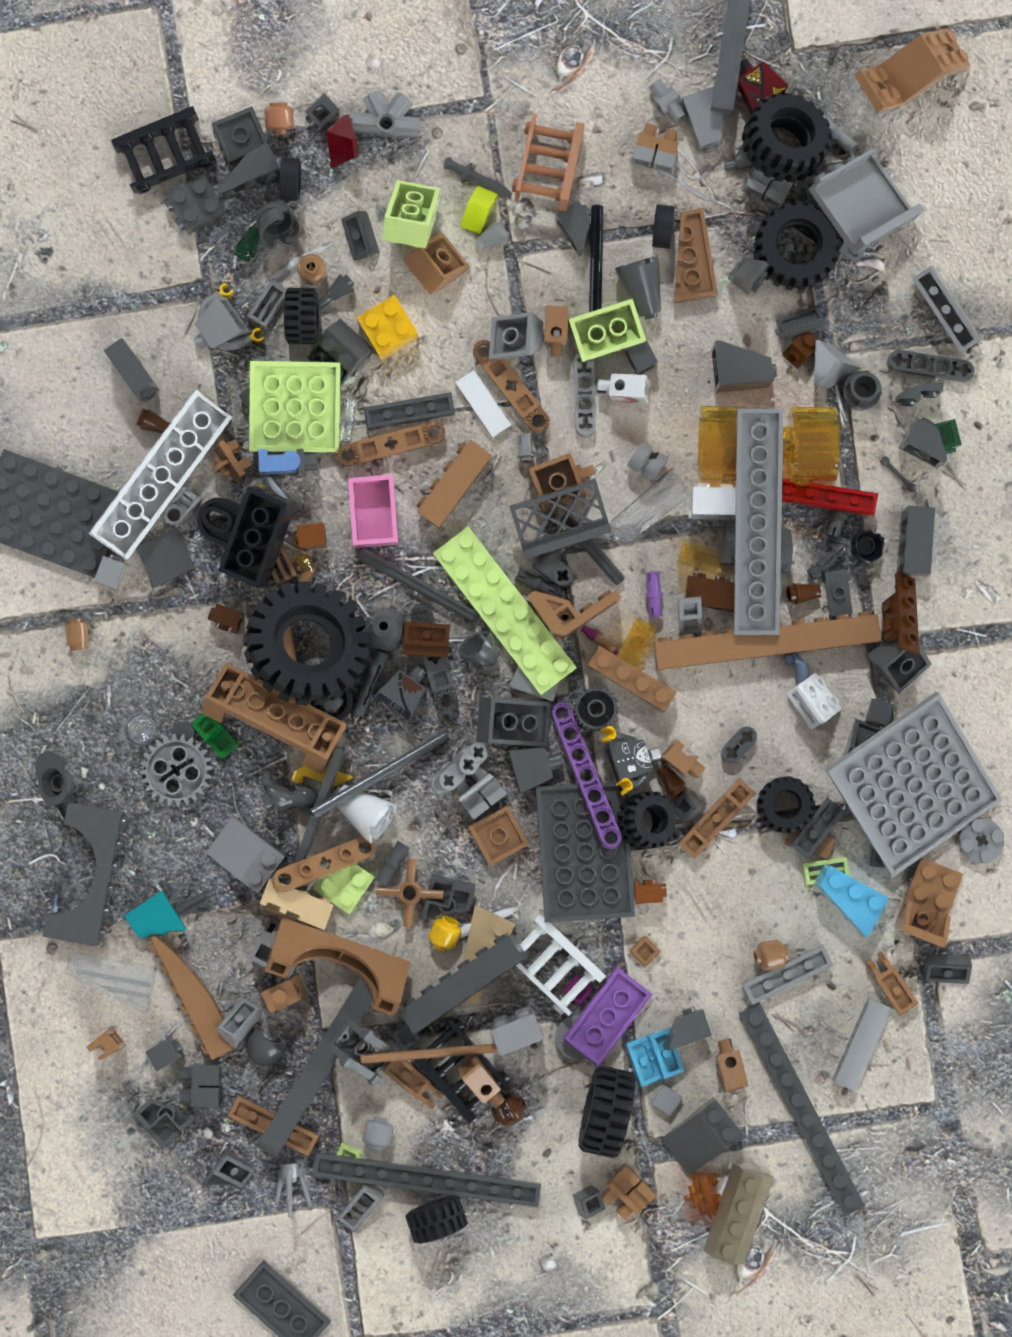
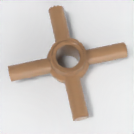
M407 859L406 881L399 888L376 886V896L398 897L405 904L403 927H412L413 906L421 898H444V890L421 889L420 885L415 882L416 859ZM408 886L416 890V896L413 899H407L404 896V889Z

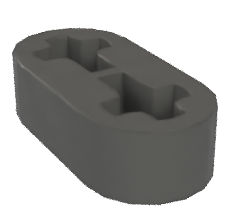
M751 727L739 729L721 749L722 759L727 763L737 762L755 744L757 740L756 731ZM743 731L745 733L750 731L752 733L750 736L752 741H745L741 745L739 743V741L743 738V735L741 733ZM737 745L739 748L735 751L736 758L730 757L728 759L726 757L728 754L726 749H732Z

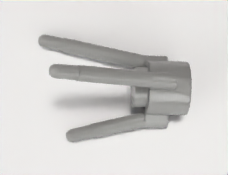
M298 1163L280 1164L281 1169L278 1170L275 1204H279L282 1183L284 1181V1183H287L289 1218L292 1217V1182H297V1177L299 1178L308 1208L312 1207L303 1176V1168H299Z

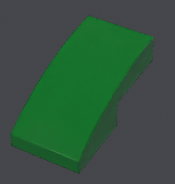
M201 714L191 723L193 728L222 760L239 746L238 742L220 722L204 714Z

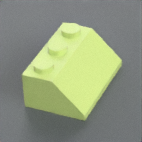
M633 299L568 319V327L582 362L646 342Z

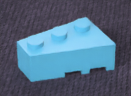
M824 864L814 883L862 936L868 938L889 898L827 864Z

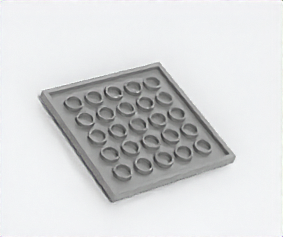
M938 692L930 695L825 769L884 867L892 877L899 874L1002 801Z

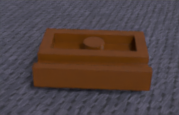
M405 621L403 655L448 658L450 625Z

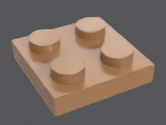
M508 805L469 826L489 866L529 845Z

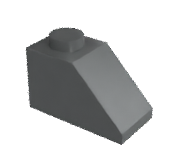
M579 200L568 206L567 212L560 211L557 213L555 220L578 256H581L584 251L591 213L585 204L581 205Z
M695 1006L682 1010V1015L676 1016L663 1044L664 1050H673L712 1035L703 1009H695Z

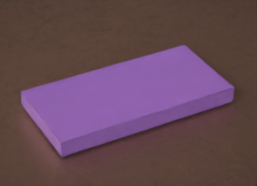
M615 967L562 1040L599 1067L647 1003L652 993L620 968Z

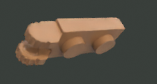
M880 951L877 955L881 963L887 968L880 973L875 963L870 959L866 961V964L898 1015L901 1016L919 1003L894 965H891L884 953Z
M407 1060L390 1061L382 1070L416 1100L419 1099L430 1109L435 1107L434 1102L422 1094L427 1088L436 1097L442 1098L444 1096L432 1084L431 1080Z

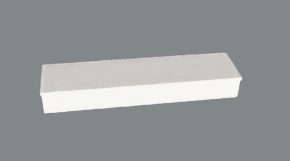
M194 390L88 534L124 560H128L232 419V416L220 409L198 390Z

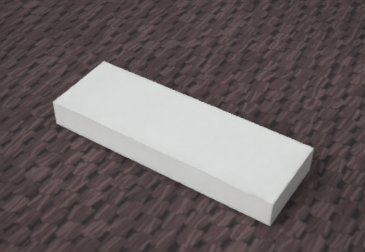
M474 370L455 382L492 438L511 427V424Z

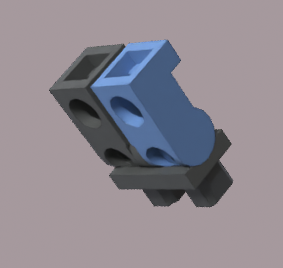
M258 449L259 473L262 478L286 477L298 474L300 477H307V471H318V457L316 453L305 454L304 449H297V453L287 451L283 455H269L267 449Z

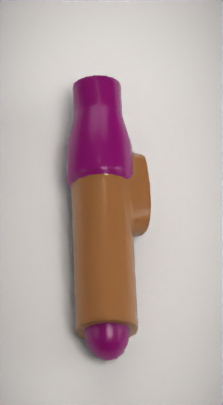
M586 625L581 628L580 631L591 641H594L614 655L618 654L617 647L607 641L603 633L597 629L593 630Z

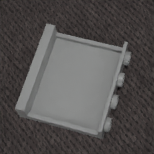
M880 145L873 149L867 147L858 154L859 157L857 158L855 155L851 156L843 163V166L840 164L835 165L828 171L829 174L827 175L825 172L821 173L813 179L815 183L808 189L854 255L914 221L925 211L920 203L911 208L874 155L881 148Z

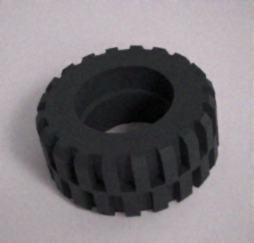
M778 93L773 94L772 97L764 98L753 110L742 133V146L744 152H747L746 157L749 162L755 164L753 167L757 171L761 170L764 172V176L768 178L770 176L774 177L775 181L779 182L783 180L795 182L796 179L801 181L806 179L807 176H811L825 158L832 143V131L828 128L830 124L827 118L823 117V111L820 108L817 109L815 103L811 100L808 102L804 100L805 97L800 95L795 97L792 93H785L784 96ZM771 128H783L790 131L799 139L802 148H792L784 145L774 136Z
M795 201L794 204H790V202L783 203L780 208L775 207L772 209L770 214L766 215L758 228L754 239V258L766 261L769 264L766 270L768 272L766 279L775 281L773 285L777 287L783 285L786 286L785 290L791 291L793 288H798V291L805 290L808 286L812 288L828 276L839 258V249L841 248V239L838 237L839 233L821 208L819 210L814 208V203L809 202L808 205H804L803 201ZM791 227L807 230L817 242L818 250L815 258L803 265L787 262L781 257L776 247L779 234Z
M603 1065L596 1067L589 1085L579 1131L578 1147L583 1152L608 1158H615L621 1152L635 1096L636 1078L632 1072Z

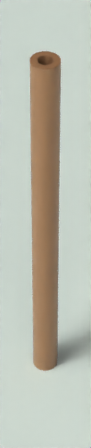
M496 1044L362 1054L360 1055L361 1064L497 1053L498 1050Z

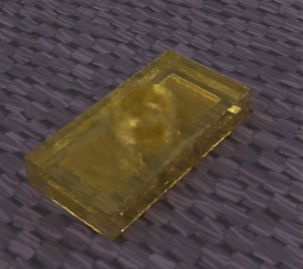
M637 617L617 656L636 667L657 627Z

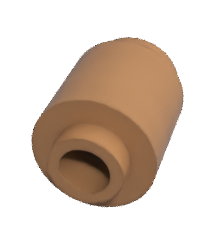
M82 618L69 619V624H65L67 646L70 647V651L88 649L87 643H90L87 622H83Z

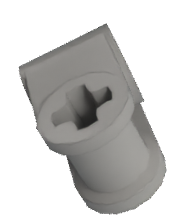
M186 484L180 488L164 511L165 521L173 528L181 527L204 499L202 496L198 497L188 489L189 486ZM177 511L180 513L179 520L175 522L170 521L169 515Z

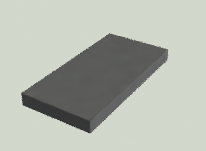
M265 1260L258 1265L233 1294L236 1299L278 1337H318L331 1322L330 1318Z

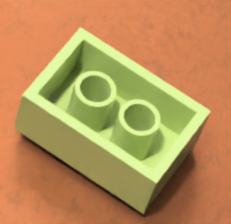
M397 180L384 217L382 240L411 245L416 248H426L438 211L440 188Z

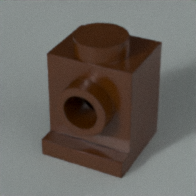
M216 604L215 608H211L208 620L216 623L215 627L221 630L228 631V628H232L231 633L237 635L244 613Z

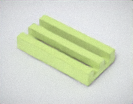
M847 857L802 863L805 886L815 885L816 880H810L809 876L819 875L821 871H809L808 867L843 862V866L836 867V869L844 871L845 874L850 876Z

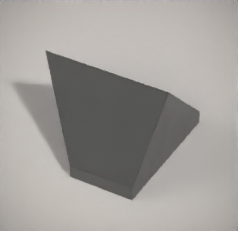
M227 1149L201 1185L238 1186L243 1188L255 1172V1169L231 1150Z

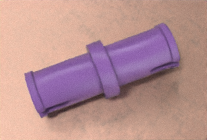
M660 572L645 573L647 581L645 597H648L649 617L663 616L661 602L663 592L660 589Z

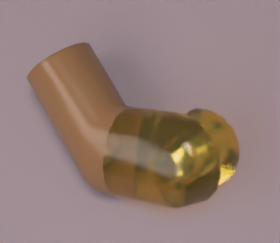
M301 553L296 557V563L300 565L302 570L298 582L309 581L310 583L315 573V566L308 554Z

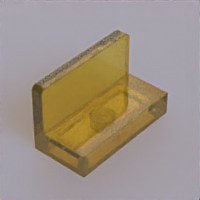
M683 541L676 563L717 576L722 573L723 566L719 564L721 552Z

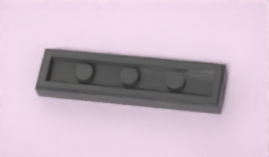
M451 392L364 407L367 430L455 415Z

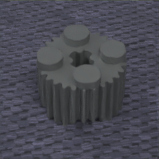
M594 686L593 688L589 687L588 690L584 689V692L581 691L580 695L577 696V699L574 701L576 704L573 705L575 707L573 712L576 721H579L578 724H582V728L586 727V730L591 729V732H598L615 722L614 719L618 717L616 714L619 712L617 711L619 706H617L618 702L615 701L616 697H613V693H609L610 690L606 691L605 687L601 689V686L598 688ZM600 704L601 714L596 713L593 715L590 712L592 710L590 705Z

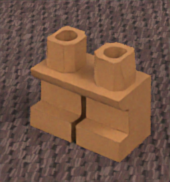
M673 740L661 755V759L680 774L686 775L688 773L693 778L698 779L706 768L696 761L699 756H687L681 751L685 745L679 740Z
M626 1163L607 1182L608 1187L601 1195L609 1205L618 1197L624 1202L616 1210L624 1220L630 1218L634 1213L638 1215L649 1202L651 1203L657 1197L656 1193Z

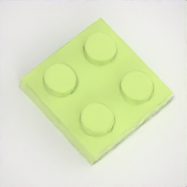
M356 864L319 879L313 890L350 914L375 876Z

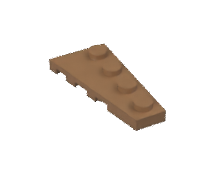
M703 208L681 211L674 304L718 296Z

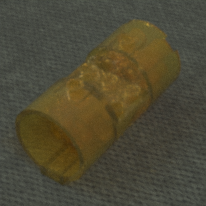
M701 406L698 428L699 480H722V482L736 485L737 408H746V406ZM791 407L788 427H783V464L787 463L790 483H796L797 486H806L813 481H836L839 469L835 467V464H838V458H840L839 421H835L838 416L836 407Z

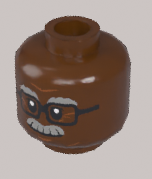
M508 1093L502 1096L505 1100L500 1106L491 1108L492 1115L498 1124L510 1126L523 1120L525 1116L524 1110L527 1109V1106L522 1097H518L515 1093Z

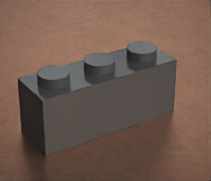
M908 505L905 511L901 512L900 523L904 524L903 533H900L899 546L902 547V555L898 556L897 568L901 569L900 573L904 575L926 577L931 575L935 507Z

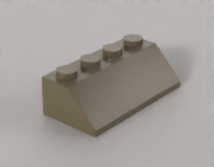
M733 1164L703 1249L704 1252L712 1258L731 1264L745 1263L774 1177Z

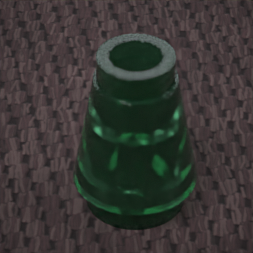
M249 227L234 247L236 250L234 254L239 259L250 262L255 257L260 238L257 228Z

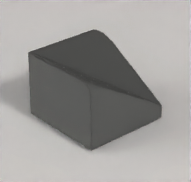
M684 791L674 802L675 806L673 807L674 810L678 811L677 816L683 823L694 822L706 808L692 791Z
M593 1185L572 1195L579 1215L586 1220L605 1210L600 1192Z

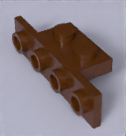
M896 572V592L882 602L884 640L893 642L898 638L900 649L918 655L920 647L915 579Z

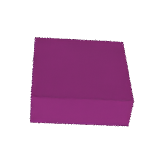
M575 975L562 993L566 995L581 978ZM588 984L573 1001L581 1006L594 988Z

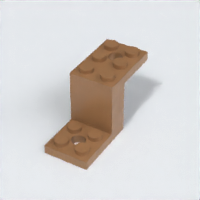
M946 28L919 34L881 65L861 69L854 76L876 112L879 113L906 106L945 75L964 71L971 65L968 61L967 53L960 49L957 44L955 34Z

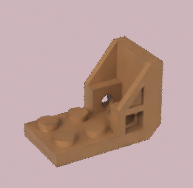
M609 589L599 596V602L595 605L590 602L579 611L580 615H578L569 600L533 591L527 595L526 600L553 637L565 639L620 601L621 596L617 590L611 592ZM567 615L569 618L563 621L561 616Z
M920 858L897 916L894 929L945 948L951 919L948 914L963 874Z

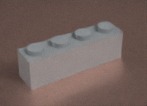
M934 265L912 278L961 353L983 340Z

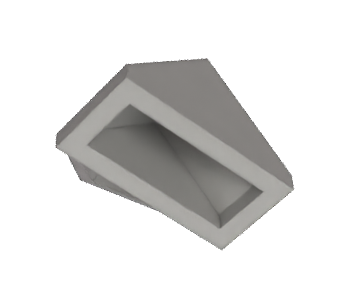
M820 340L815 342L814 385L831 388L861 368L832 344Z

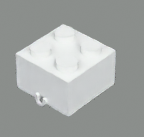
M698 483L696 487L692 488L690 491L689 519H735V488H733V484H720L719 487H710L711 484Z

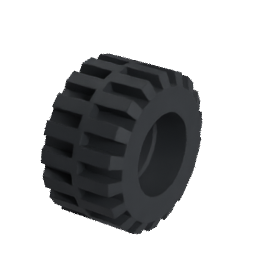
M287 288L284 297V334L287 343L316 344L319 332V301L316 289Z
M790 776L778 777L768 782L760 790L757 799V812L761 817V821L766 824V827L778 833H792L804 828L811 821V817L815 812L814 795L809 790V786L801 782L802 780ZM780 792H791L798 799L799 809L791 818H781L773 810V800Z
M653 791L627 797L624 800L625 803H622L619 807L621 812H617L616 816L619 818V821L616 823L620 826L621 836L624 835L625 837L623 841L630 843V847L638 848L639 850L659 848L667 845L668 841H672L674 838L672 834L677 833L678 829L675 826L679 824V819H676L678 811L673 809L675 806L673 801L668 802V796H661V792ZM645 809L651 814L653 821L650 832L643 824Z
M448 1196L431 1201L412 1209L405 1215L413 1241L419 1244L449 1236L462 1230L468 1224L458 1196Z

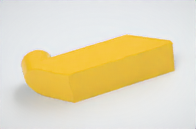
M306 766L301 767L292 773L290 781L303 785L305 777H309L323 782L328 767L325 768L323 774ZM338 771L333 786H339L353 779L354 776Z

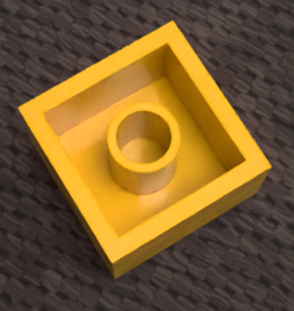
M395 295L356 317L359 326L380 360L419 338L418 332Z

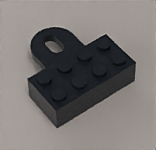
M258 486L247 487L241 504L222 497L207 500L199 509L197 524L201 534L206 539L226 547L218 571L257 588L267 586L297 503ZM212 511L227 517L228 525L225 528L215 525L210 521L209 515Z

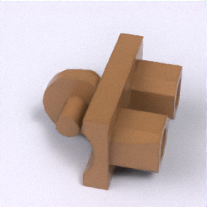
M223 440L218 443V447L214 450L218 456L213 458L216 466L212 471L214 474L221 472L224 477L231 475L235 483H238L251 470L252 464L246 457L237 461L234 455L239 453L241 448L236 440L227 443Z

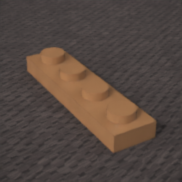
M238 1095L228 1117L264 1134L276 1113ZM297 1124L284 1145L309 1157L319 1134Z

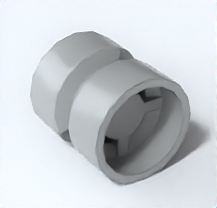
M642 441L627 466L636 472L643 471V476L654 482L669 457L659 451L653 452V447Z

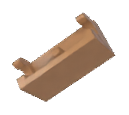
M111 1028L86 1048L91 1052L102 1046L101 1050H105V1052L98 1057L99 1060H102L115 1051L118 1052L124 1048L126 1043L115 1029Z

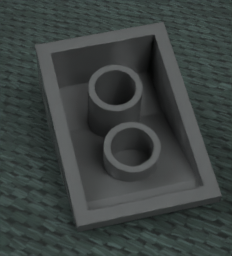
M479 697L476 741L548 747L551 702Z
M713 1097L663 1136L661 1140L687 1174L690 1175L729 1149L744 1135Z

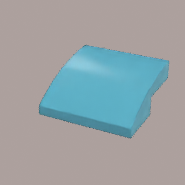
M670 1028L624 1043L639 1087L684 1072L677 1048L673 1050H664L663 1048Z

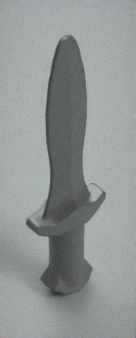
M451 157L444 160V169H451L462 175V183L465 180H470L496 194L506 197L512 196V193L499 182L477 173L472 168L473 163H469L465 167L453 161Z

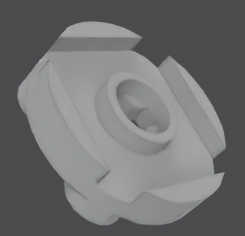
M985 818L975 819L960 830L958 843L962 854L968 860L975 863H990L1001 854L1004 848L1005 835L995 822ZM984 835L987 841L986 845L977 846L978 841L975 840L976 837Z

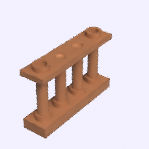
M533 113L531 122L527 121L524 134L528 135L519 177L513 180L511 192H515L514 201L519 202L521 191L556 198L555 201H559L558 210L567 212L585 124L576 122L575 130H570V132L536 125L537 114ZM537 134L567 140L571 144V149L563 151L532 144L533 135ZM529 153L562 159L567 163V168L558 170L527 163ZM525 172L560 179L559 181L563 182L562 188L553 189L523 183Z

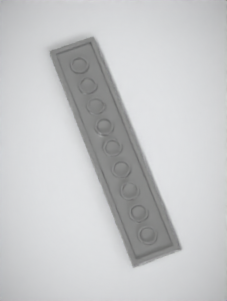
M737 408L734 635H779L783 408Z

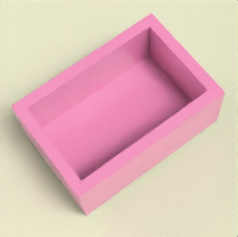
M393 475L348 478L354 548L399 545Z

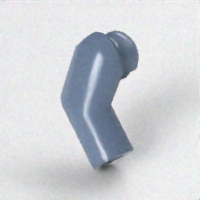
M798 653L785 654V664L787 666L794 665L796 668L798 683L806 680L808 672L805 661Z

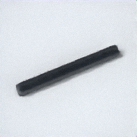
M597 204L591 207L589 312L601 309L603 205Z

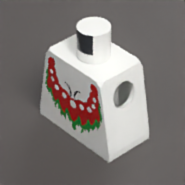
M611 374L610 381H598V393L609 394L611 400L615 402L648 405L651 383L646 375ZM621 386H625L624 389L619 391Z

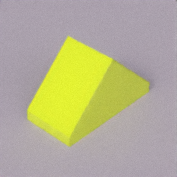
M477 186L468 201L460 227L481 235L498 194Z

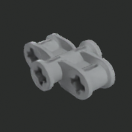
M479 742L466 746L454 756L452 762L443 764L430 781L432 791L436 794L452 791L465 779L466 775L475 773L477 767L487 758L488 752L486 747Z

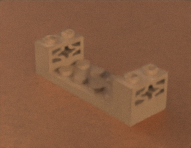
M226 662L205 697L202 714L222 723L228 713L304 752L305 756L302 765L323 774L332 758L334 749L342 740L347 723L309 704L307 706L297 705L296 698L291 697L288 702L277 698L280 691L274 689L271 693L262 687L264 681L256 680L254 676Z

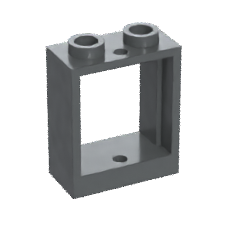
M123 338L104 350L140 401H148L157 394L156 391L159 388Z

